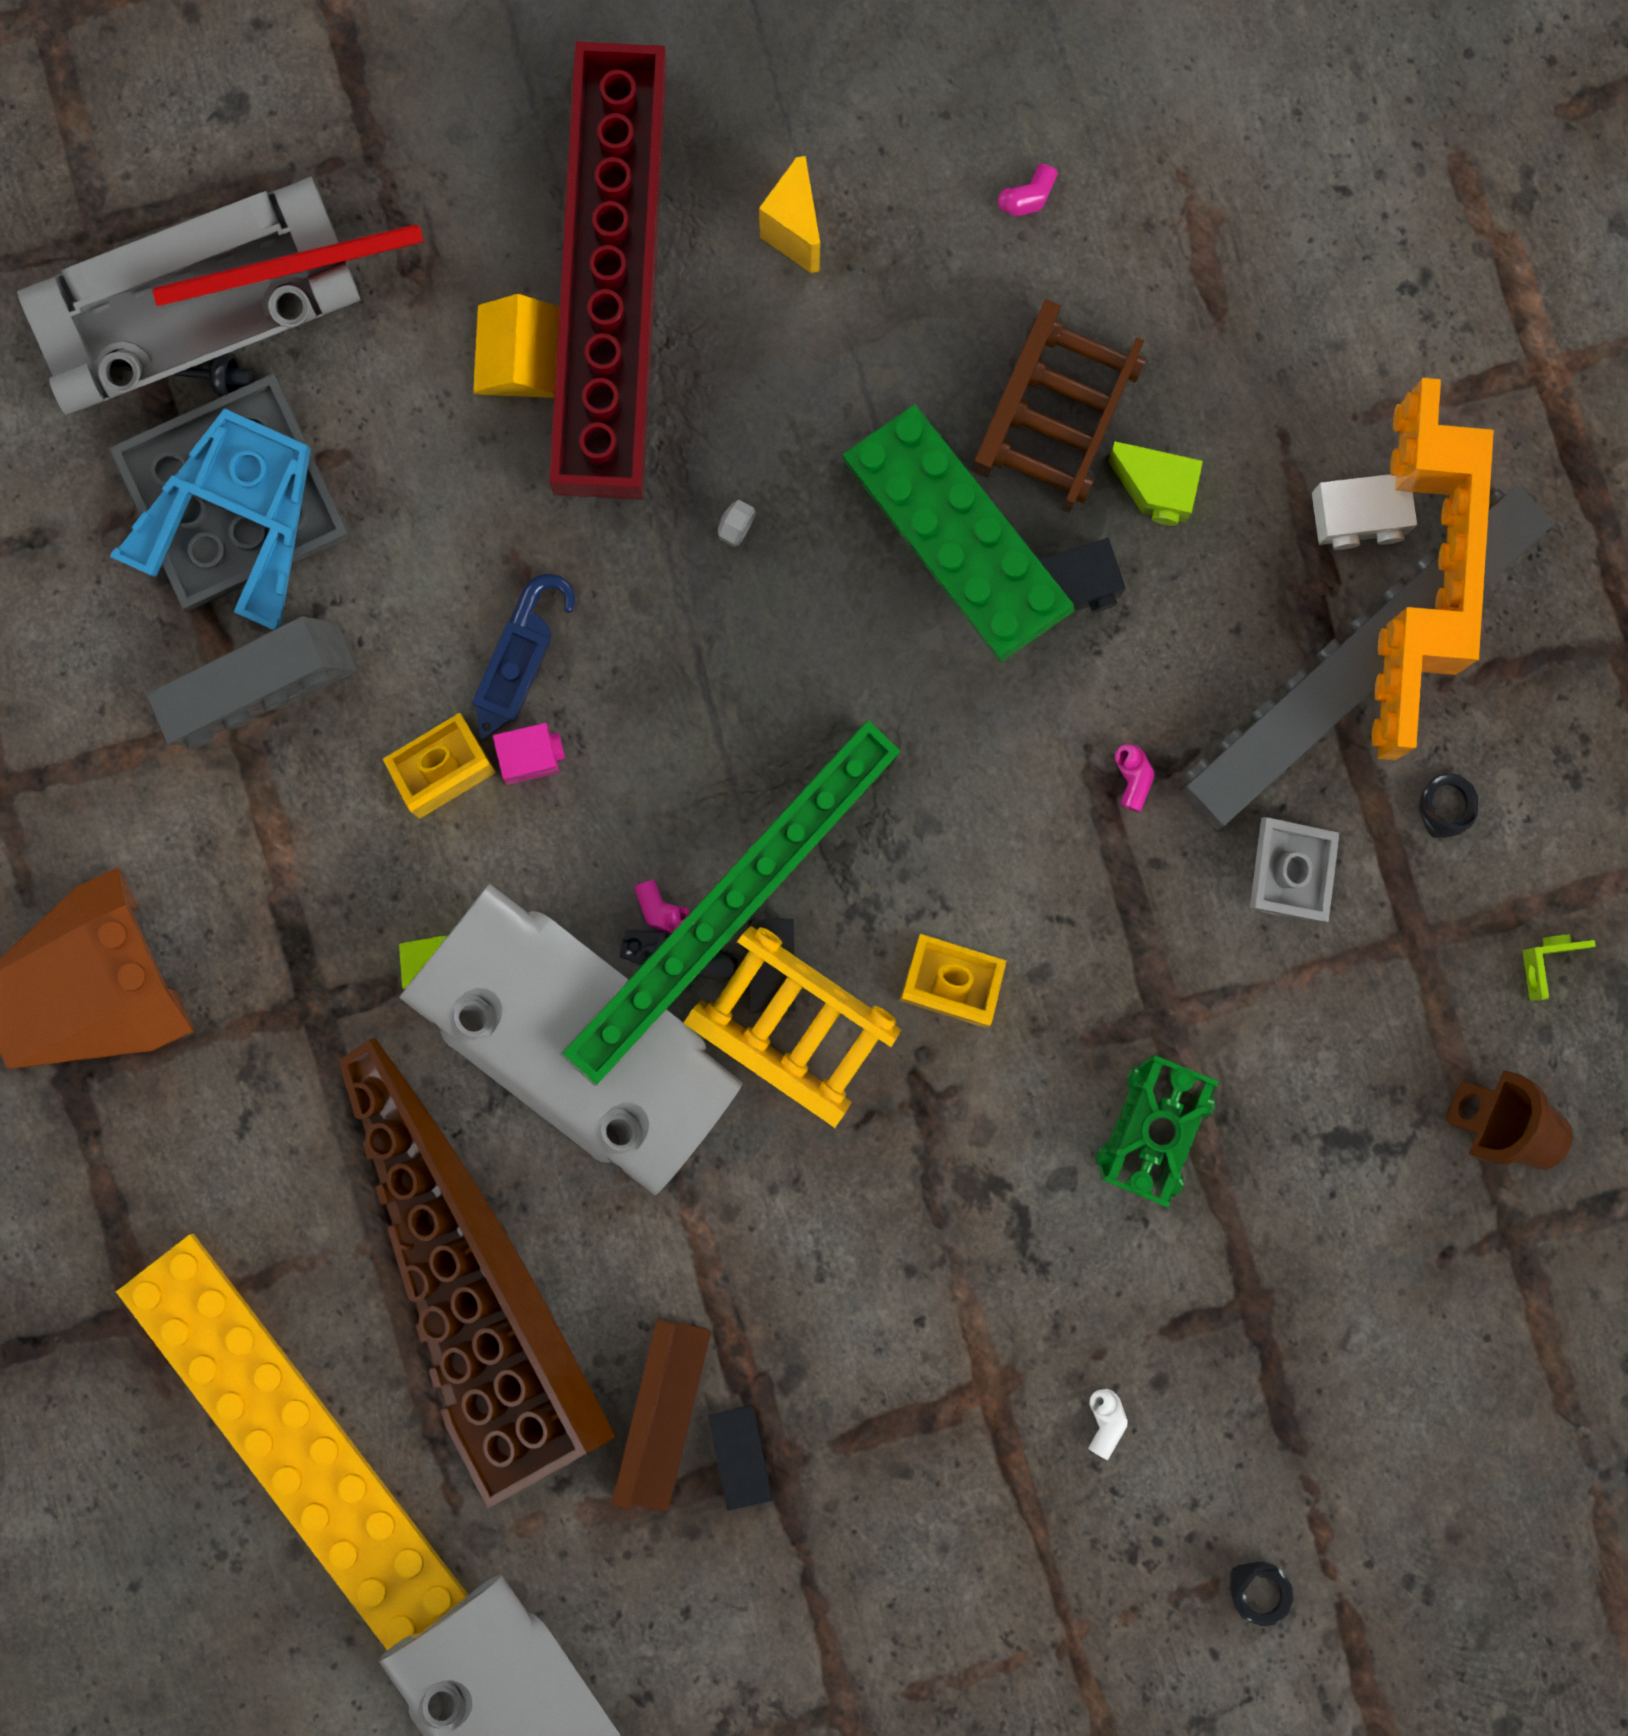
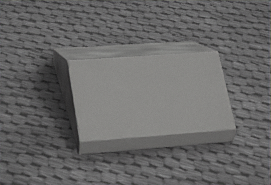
M1268 817L1261 818L1250 908L1276 916L1329 922L1339 833Z

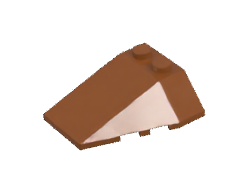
M119 867L75 887L0 958V1054L7 1069L150 1052L195 1032L177 991L168 989L133 914V911L139 908Z

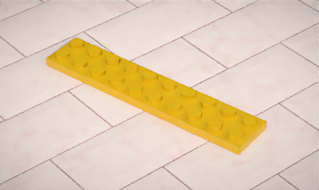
M194 1233L189 1234L116 1291L387 1651L404 1638L422 1633L468 1596V1593Z

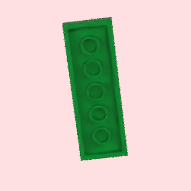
M915 404L842 454L844 463L1000 663L1074 612L1072 601Z

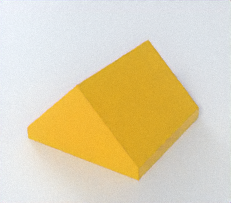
M806 156L795 158L759 207L760 238L808 272L816 273L820 270V238Z
M521 294L511 295L478 305L474 395L554 398L559 306Z
M461 713L456 714L383 758L406 806L419 819L497 773Z
M920 934L899 1001L987 1028L991 1026L1007 960Z

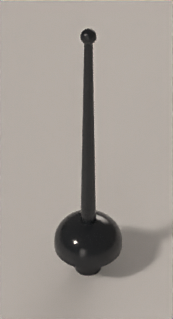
M226 353L216 357L210 369L188 368L173 374L174 376L209 379L211 388L220 397L236 391L238 386H247L254 382L253 369L239 368L238 359L233 353ZM113 362L110 369L133 371L129 363Z

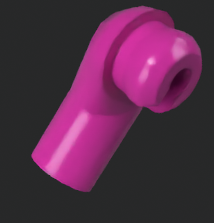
M1038 164L1030 184L1013 189L1005 188L1000 192L998 196L1000 210L1006 213L1009 212L1012 216H1023L1040 211L1044 207L1058 175L1057 170L1046 164Z
M1124 744L1115 752V762L1128 783L1120 805L1140 813L1155 774L1140 747Z
M655 880L646 881L634 886L645 921L654 929L672 933L691 912L684 906L679 908L663 902Z

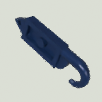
M543 574L530 580L523 589L510 620L507 621L472 701L473 706L477 708L479 733L483 741L510 721L516 723L550 645L551 632L547 623L533 613L541 593L549 588L559 590L564 595L565 612L571 613L575 604L574 590L570 583L561 576ZM486 724L491 725V729L489 731L483 730V727Z

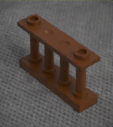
M1045 299L974 460L972 472L988 478L993 466L1000 469L1003 465L1068 492L1062 510L1070 513L1075 501L1084 504L1094 479L1086 475L1127 380L1136 383L1144 366L1146 358L1139 355L1144 340L1136 337L1129 355L1063 328L1064 323L1057 320L1062 305ZM1056 344L1120 371L1121 373L1112 394H1106L1045 368L1047 363L1039 360L1045 346L1054 348ZM1039 384L1102 411L1103 415L1094 436L1028 408L1029 403L1022 400L1028 385L1037 388ZM1012 425L1016 428H1019L1020 425L1026 426L1086 452L1077 475H1072L1011 449L1012 444L1004 441L1010 426Z

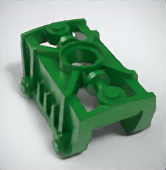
M1151 1055L1140 1066L1135 1065L1133 1069H1130L1126 1081H1128L1127 1086L1130 1087L1108 1143H1104L1102 1147L1099 1146L1096 1152L1095 1164L1099 1165L1098 1170L1102 1181L1168 1208L1171 1196L1176 1197L1177 1194H1180L1184 1186V1176L1180 1173L1187 1160L1189 1150L1193 1145L1195 1135L1199 1130L1202 1118L1207 1119L1214 1111L1216 1103H1214L1215 1098L1212 1097V1094L1218 1085V1081L1156 1055ZM1162 1066L1171 1069L1169 1081L1173 1089L1169 1099L1162 1097L1158 1107L1153 1088ZM1197 1080L1202 1081L1192 1096L1187 1113L1180 1116L1184 1105L1178 1103L1182 1092L1191 1089ZM1157 1118H1166L1174 1128L1173 1138L1164 1145L1154 1143L1149 1137V1126ZM1143 1146L1139 1154V1158L1144 1159L1140 1171L1132 1173L1125 1183L1117 1181L1126 1155ZM1165 1156L1166 1165L1157 1183L1155 1196H1153V1179L1150 1176V1172L1154 1164L1161 1165Z

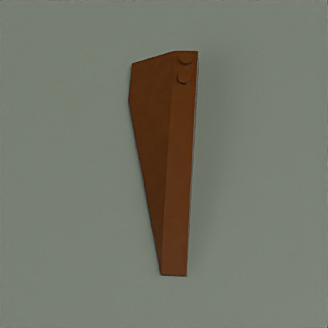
M372 1038L340 1059L339 1064L356 1119H362L366 1141L362 1143L367 1160L373 1158L380 1181V1185L375 1186L380 1205L386 1204L392 1225L387 1227L408 1300L415 1302L419 1323L416 1324L420 1342H427L434 1367L429 1369L433 1387H440L446 1408L440 1410L445 1427L483 1501L489 1509L616 1438V1435L533 1279L483 1194L406 1079L376 1038Z

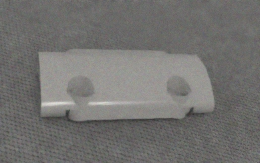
M312 176L269 193L267 191L258 193L61 270V274L17 291L23 311L52 373V377H49V382L53 394L66 416L361 301L347 262L162 307L156 306L152 292L155 287L339 243ZM285 293H294L302 301L303 310L296 319L285 318L279 312L278 300ZM122 359L131 365L133 378L130 383L123 385L113 380L110 374V367L113 361Z
M491 883L482 891L436 952L399 996L402 1001L428 1021L438 1025L442 1038L448 1046L454 1048L582 1147L594 1159L605 1163L612 1162L616 1166L619 1165L623 1172L653 1195H657L688 1160L722 1116L743 1084L740 1078L705 1052V1042L695 1031L684 1025L681 1020L667 1009L598 1085L594 1086L560 1053L628 979L552 919L536 911L526 912ZM459 1016L470 1019L475 1027V1032L466 1030L461 1025ZM606 1129H610L618 1135L619 1145L612 1143L608 1139Z
M498 1574L480 1585L422 1633L404 1638L386 1651L378 1660L409 1705L410 1717L423 1736H621L549 1629L537 1616L532 1613L528 1614L502 1574ZM435 1693L443 1701L442 1714L436 1720L430 1716L428 1711V1702Z

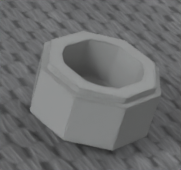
M740 500L733 502L720 519L718 526L719 539L733 547H738L751 527L756 515L755 508Z

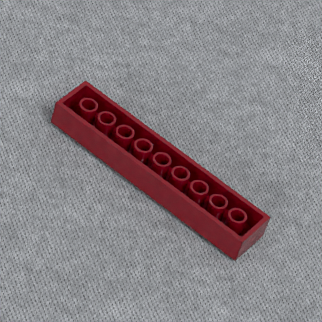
M575 41L549 479L554 495L644 499L668 67L665 46Z

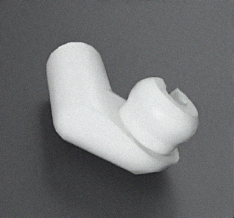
M1102 1389L1095 1391L1089 1400V1406L1093 1410L1099 1429L1088 1449L1098 1456L1109 1460L1127 1428L1128 1421L1117 1394L1112 1390Z

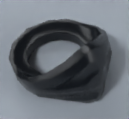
M1441 774L1434 777L1423 789L1419 802V811L1428 833L1433 838L1459 835L1469 829L1477 819L1478 795L1473 784L1461 775ZM1440 786H1454L1464 796L1466 802L1465 810L1461 817L1456 818L1453 823L1435 815L1432 801L1435 791Z
M1265 1561L1241 1564L1231 1570L1230 1593L1235 1609L1243 1619L1263 1627L1275 1625L1288 1615L1294 1600L1293 1588L1285 1574L1278 1567ZM1256 1576L1260 1578L1269 1577L1279 1586L1280 1600L1277 1606L1270 1612L1257 1613L1247 1605V1597L1244 1595V1591Z

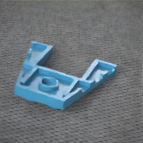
M224 408L188 454L190 457L175 476L172 475L162 488L164 491L150 509L141 514L131 527L133 529L119 548L116 547L112 551L110 557L156 577L193 494L270 529L234 609V613L272 630L281 627L311 447Z

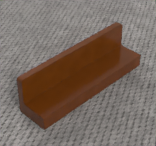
M658 1317L656 1320L611 1505L630 1509L631 1504L663 1512L669 1509L711 1336L709 1329Z

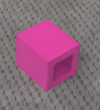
M547 723L493 735L502 777L507 785L560 773L558 760L565 759L562 740L559 732L551 734Z

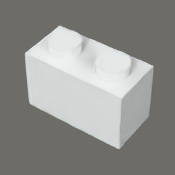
M1390 474L1321 482L1312 492L1319 545L1333 544L1334 550L1354 548L1360 545V540L1377 538V543L1380 545L1401 542L1405 540L1404 535H1407L1417 526L1413 492L1396 491V476H1391Z

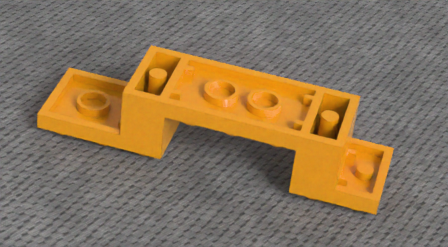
M1422 378L1411 392L1406 393L1405 399L1401 404L1396 405L1393 416V430L1399 432L1398 449H1393L1390 461V475L1396 476V491L1450 496L1445 498L1441 512V523L1448 527L1447 542L1441 544L1438 557L1439 570L1445 571L1444 587L1438 589L1435 609L1406 607L1386 624V628H1381L1379 633L1378 655L1384 656L1383 673H1378L1375 682V700L1381 701L1380 719L1376 718L1372 727V745L1378 746L1377 759L1397 760L1417 747L1421 672L1457 675L1479 660L1494 430L1438 425L1441 379Z

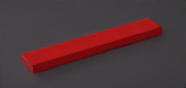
M415 224L155 287L152 292L156 306L162 307L424 243L420 226Z

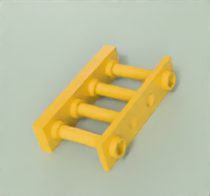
M750 926L737 941L747 948L749 952L717 1000L708 1003L701 999L691 1010L683 1024L836 1128L852 1101L845 1097L846 1092L844 1089L877 1041L881 1040L891 1047L902 1029L895 1025L897 1021L889 1012L878 1006L870 1008L781 947L782 941L774 933L760 927L756 930ZM764 961H766L786 975L787 978L754 1027L745 1029L732 1020L731 1010ZM803 987L824 1001L825 1004L792 1053H785L783 1055L769 1045V1036ZM843 1014L862 1027L863 1031L830 1079H823L821 1081L807 1071L808 1066L806 1063L839 1015Z

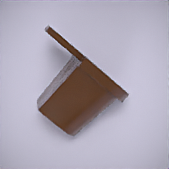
M1503 1070L1495 1091L1465 1082L1461 1084L1447 1114V1122L1449 1124L1477 1134L1469 1155L1492 1164L1508 1165L1517 1163L1534 1169L1547 1170L1558 1165L1566 1157L1573 1140L1572 1127L1568 1120L1548 1103L1541 1087L1528 1078L1507 1070ZM1478 1096L1481 1104L1478 1113L1471 1119H1464L1462 1110L1465 1102L1471 1097Z

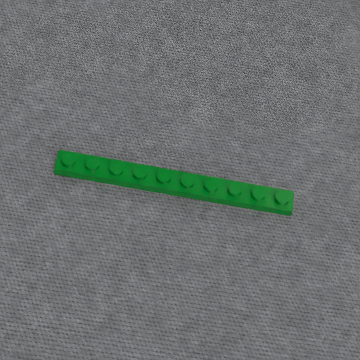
M869 720L866 721L560 1055L594 1086L598 1085L901 751Z

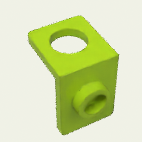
M1570 934L1542 938L1543 947L1522 950L1530 1001L1549 999L1543 954L1596 947L1595 940L1572 943Z

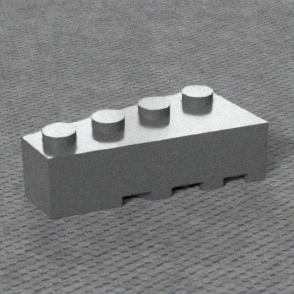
M301 616L146 695L167 744L184 745L187 749H195L213 740L212 735L225 729L233 730L251 722V718L280 708L292 700L359 671L338 623Z

